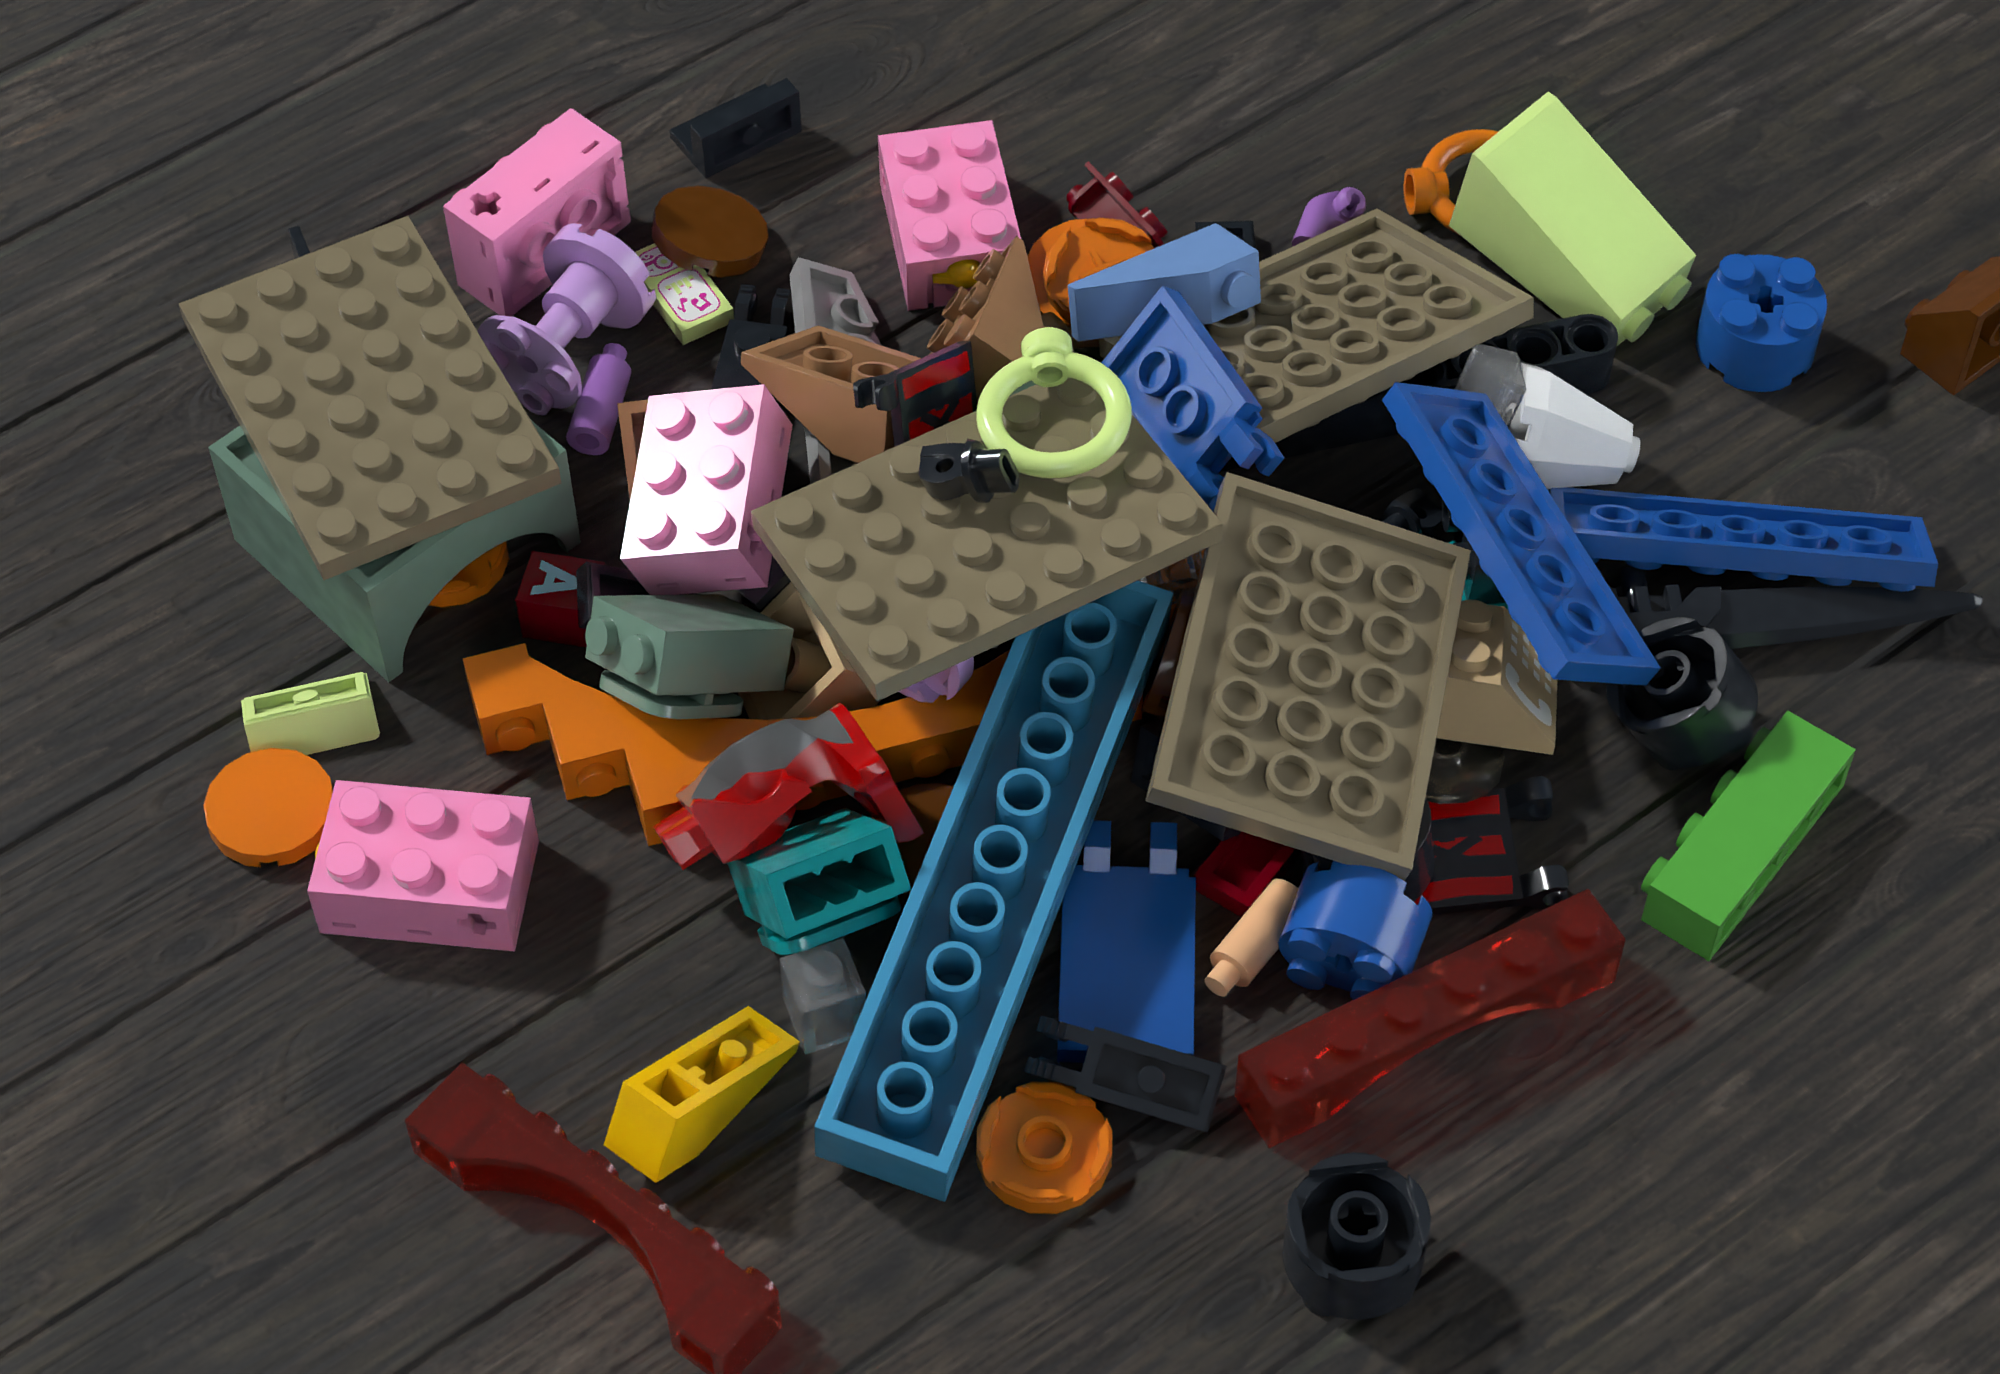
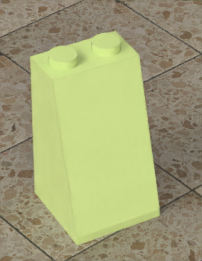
M1549 91L1472 153L1449 226L1562 318L1582 314L1603 316L1616 327L1618 346L1625 339L1630 342L1636 341L1650 326L1654 319V314L1663 306L1668 310L1673 309L1690 289L1691 282L1687 279L1696 254L1558 98Z

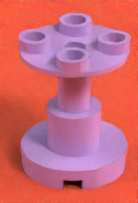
M568 224L562 227L543 251L545 272L553 286L542 299L545 315L536 326L516 317L494 315L488 317L478 329L479 335L512 390L518 394L522 405L537 415H546L551 408L563 409L570 407L579 399L582 393L580 374L571 357L564 350L573 337H589L600 323L615 328L626 329L634 327L642 320L655 302V289L648 292L644 284L650 273L643 261L623 241L604 230L598 229L593 236L579 232V228L583 224Z

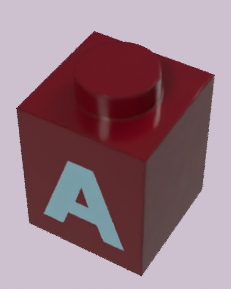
M532 551L515 600L522 637L587 648L586 629L579 628L576 570L586 561L606 565L605 562Z

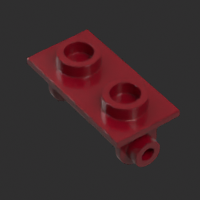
M1089 161L1084 164L1093 179L1085 186L1082 184L1074 186L1068 192L1066 200L1069 203V212L1077 219L1108 218L1126 221L1142 229L1151 239L1154 248L1164 245L1161 239L1168 234V231L1146 206L1140 212H1137L1129 204L1134 196L1121 179L1112 171L1106 177H1103Z

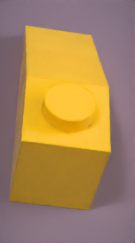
M747 1006L623 1081L604 1146L629 1163L635 1170L657 1183L697 1157L797 1052L800 1041L750 1006Z

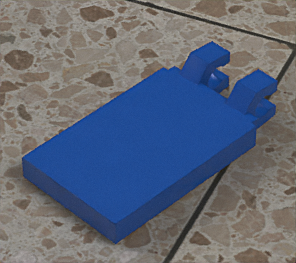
M1162 285L1101 363L1111 369L1124 384L1130 398L1133 416L1209 508L1214 511L1219 488L1224 479L1218 473L1231 457L1235 459L1240 467L1249 469L1255 463L1256 468L1261 474L1270 476L1282 462L1284 456L1273 439L1257 428V425L1263 419L1259 414L1262 409L1260 403L1180 292Z
M1093 820L1084 844V865H1076L1062 902L1058 1021L1094 1031L1096 1026L1194 1056L1196 877H1189V869L1176 868L1177 823L1151 822L1149 867L1110 866L1111 821ZM1070 1040L1067 1042L1058 1041L1057 1062L1084 1063L1089 1046Z

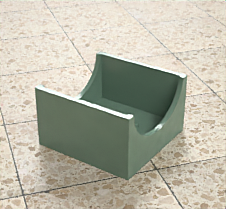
M533 421V425L559 466L561 484L327 580H323L241 426H238L208 447L234 540L388 683L403 673V655L407 641L426 607L455 575L476 558L503 542L530 533L554 535L559 546L566 553L581 543L566 449Z

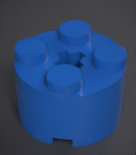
M1730 254L1720 261L1719 268L1708 282L1696 333V350L1701 362L1707 368H1709L1711 363L1716 369L1724 373L1723 381L1729 385L1754 392H1770L1783 389L1791 385L1792 378L1803 371L1805 374L1813 363L1827 311L1826 295L1821 284L1815 278L1816 271L1814 266L1809 261L1799 257L1785 259L1778 256L1761 254L1747 256Z
M1334 860L1330 870L1318 871V862L1309 865L1304 873L1278 942L1281 954L1289 963L1286 971L1287 977L1297 985L1312 990L1322 989L1325 984L1349 991L1350 997L1365 1008L1372 1010L1387 1009L1391 998L1401 995L1407 988L1432 919V908L1429 902L1421 895L1418 905L1403 894L1407 882L1380 868L1346 865Z

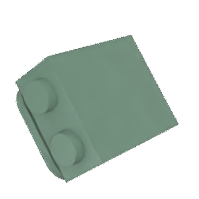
M721 594L594 596L591 619L587 624L585 633L587 644L585 658L607 669L601 673L599 687L602 690L645 713L670 719L736 717L742 713L743 699L732 692L784 691L794 629Z

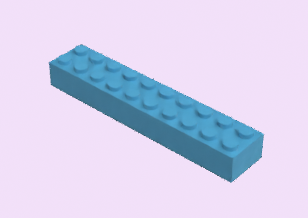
M1137 580L1015 637L815 1123V1156L934 1199L946 1201L1166 636L1174 592Z

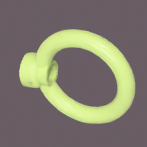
M1046 327L1028 333L1021 342L1022 357L1012 361L995 373L980 395L976 421L981 439L987 449H1007L1018 472L1039 478H1065L1088 472L1111 458L1125 441L1132 419V407L1127 390L1119 377L1107 366L1088 356L1074 353L1072 339L1067 332L1058 328ZM1068 378H1073L1088 384L1104 401L1106 418L1099 433L1088 443L1068 451L1041 452L1029 449L1015 441L1003 425L1002 411L1007 399L1017 388L1029 381H1033L1041 387H1055L1064 383Z

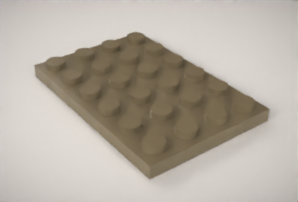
M1376 208L1260 261L1261 303L1215 323L1203 326L1262 406L1259 414L1263 419L1257 425V428L1271 437L1276 443L1298 431L1314 426L1321 420L1354 404L1366 401L1369 397L1392 387L1395 382L1407 381L1418 373L1447 359L1455 358L1462 352L1493 337L1503 335L1509 329L1534 318V297ZM1122 336L1100 338V356L1105 358Z
M409 216L179 303L184 323L323 580L337 576L561 484L559 466Z
M1068 378L1064 383L1055 387L1033 385L1009 396L1002 411L1003 425L1009 435L1019 444L1041 452H1063L1088 443L1099 433L1106 418V408L1101 396L1088 384L1073 378ZM977 411L751 511L753 529L876 701L1221 542L1223 523L1133 414L1125 441L1118 451L1100 466L1088 472L1065 478H1039L1018 472V490L1015 493H994L993 498L988 503L976 502L970 494H965L952 500L933 498L928 494L918 475L922 446L943 443H966L967 439L981 442L985 449H987L978 431Z
M1227 472L1220 485L1214 514L1223 523L1222 541L1206 548L1204 551L1146 802L1346 865L1380 868L1405 881L1412 870L1471 550Z

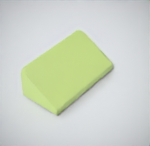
M363 672L250 696L241 700L244 728L251 752L268 748L297 750L305 755L375 740L380 734L367 673Z

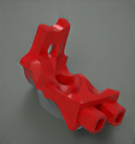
M838 703L823 714L810 720L784 719L775 722L731 744L711 761L690 785H684L675 796L683 808L653 826L668 853L682 870L711 852L725 864L748 857L750 854L774 844L790 825L798 801L812 792L810 787L824 780H830L859 802L875 820L891 826L896 843L909 842L924 834L894 783L887 765L849 710L842 703Z

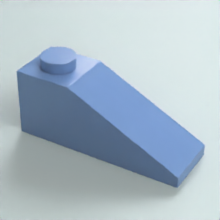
M1215 223L1068 284L1072 337L1077 341L1123 336L1162 285L1179 291L1203 325L1215 323L1261 303L1259 252Z

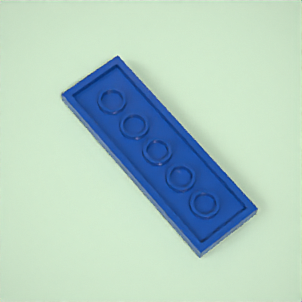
M1395 382L1382 401L1396 422L1398 433L1409 443L1423 466V472L1427 480L1436 487L1451 512L1453 523L1466 536L1480 559V567L1492 579L1508 605L1510 616L1521 626L1537 652L1538 661L1542 668L1555 680L1647 685L1661 667L1488 395Z
M1568 487L1550 488L1549 493L1594 563L1600 559L1623 560L1632 567L1646 570L1658 569L1663 564L1688 566L1690 570L1705 575H1719L1724 573L1726 569L1751 571L1756 577L1775 581L1787 579L1789 575L1810 576L1821 583L1833 586L1849 585L1852 583V580L1878 582L1880 586L1893 591H1911L1916 586L1935 587L1938 561L1922 517Z

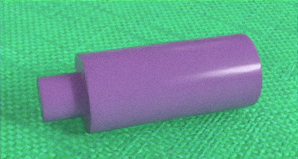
M609 343L605 345L603 353L593 356L589 361L582 384V393L577 400L566 435L569 445L583 454L601 455L605 453L613 436L619 416L617 403H623L631 377V368L625 361L627 351L619 344Z

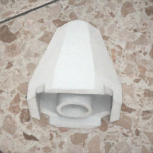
M1516 362L1500 392L1496 409L1504 411L1502 419L1547 489L1616 484L1623 472H1632L1639 455L1640 438L1633 436V424L1551 372L1537 366Z

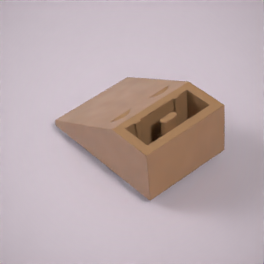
M1018 236L1010 242L1002 253L992 249L986 255L973 276L977 282L970 291L961 286L953 294L941 314L946 320L938 327L927 345V349L932 354L961 340L971 341L977 405L984 387L995 373L1012 361L1022 357L1021 342L1023 338L1036 329L1044 328L1025 244Z

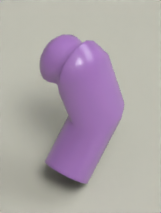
M1346 187L1341 191L1329 192L1312 198L1304 209L1292 240V246L1361 216L1366 209L1364 195L1354 187Z

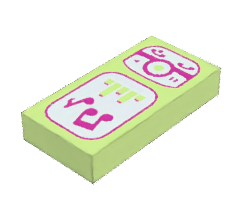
M655 243L635 252L650 273L644 284L648 292L655 289L656 299L653 304L682 345L727 326L729 319L734 320L733 307L712 279L707 276L703 268L694 265L692 271L678 267L661 254Z

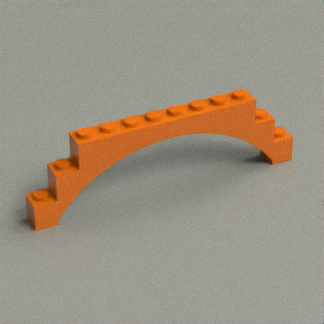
M1205 549L1138 581L1173 592L1170 583L1188 582L1199 577ZM1173 594V601H1172V607H1171V613H1170L1169 622H1170V620H1171L1172 614H1173L1174 609H1175V606H1176V604H1177V599H1176L1175 594ZM525 643L463 658L469 692L486 754L490 755L502 751H519L529 747L531 744L550 740L567 800L583 796H601L614 788L630 785L648 846L662 843L653 826L683 808L675 795L684 785H690L703 769L731 744L765 726L784 720L732 718L670 719L654 716L639 710L615 696L574 681L529 657ZM1010 650L986 665L973 670L972 676L953 698L946 700L947 695H939L933 703L920 702L911 697H906L876 707L849 711L887 765L894 783L915 777H934L943 773L946 769L963 765ZM1143 695L1132 721L1142 719ZM816 717L789 718V719H797V720H804V721H805V720H810V719H813V718H816ZM824 780L810 787L812 792L798 801L796 810H807L819 805L823 801L849 794L830 780Z

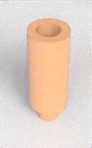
M1283 879L1272 880L1211 953L1210 961L1214 968L1204 981L1213 993L1224 997L1234 985L1247 987L1279 949V938L1299 888Z

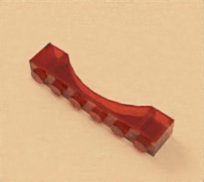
M1586 889L1239 1054L1235 1097L1268 1148L1274 1147L1329 1120L1350 1100L1383 1075L1416 1054L1452 1035L1511 1013L1539 1008H1560L1614 982L1626 939L1591 891Z
M461 1063L405 1119L414 1154L463 1191H503L538 1197L572 1209L610 1233L633 1255L653 1283L667 1317L673 1349L704 1373L741 1374L782 1328L779 1293L766 1275L751 1266H747L744 1270L725 1257L721 1245L708 1232L699 1227H693L691 1230H688L673 1219L667 1205L655 1193L646 1188H640L638 1191L631 1188L619 1179V1174L615 1167L602 1154L593 1149H588L584 1153L567 1140V1135L562 1127L549 1115L542 1111H537L533 1115L516 1103V1098L512 1091L496 1076L487 1073L482 1078L464 1063Z

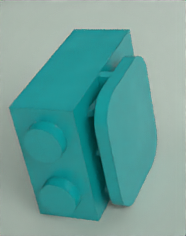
M842 808L787 829L774 844L754 852L748 857L727 863L744 915L762 925L757 931L761 944L779 955L802 952L890 918L902 909L898 895L912 890L892 827L848 808Z

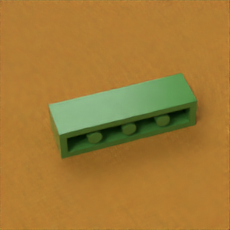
M1788 710L1772 731L1762 727L1746 750L1744 760L1747 763L1739 773L1729 769L1717 784L1710 799V803L1713 804L1704 817L1696 812L1687 821L1676 841V846L1679 849L1673 857L1667 860L1661 856L1650 868L1641 886V891L1648 894L1641 921L1707 961H1710L1842 789L1856 749Z

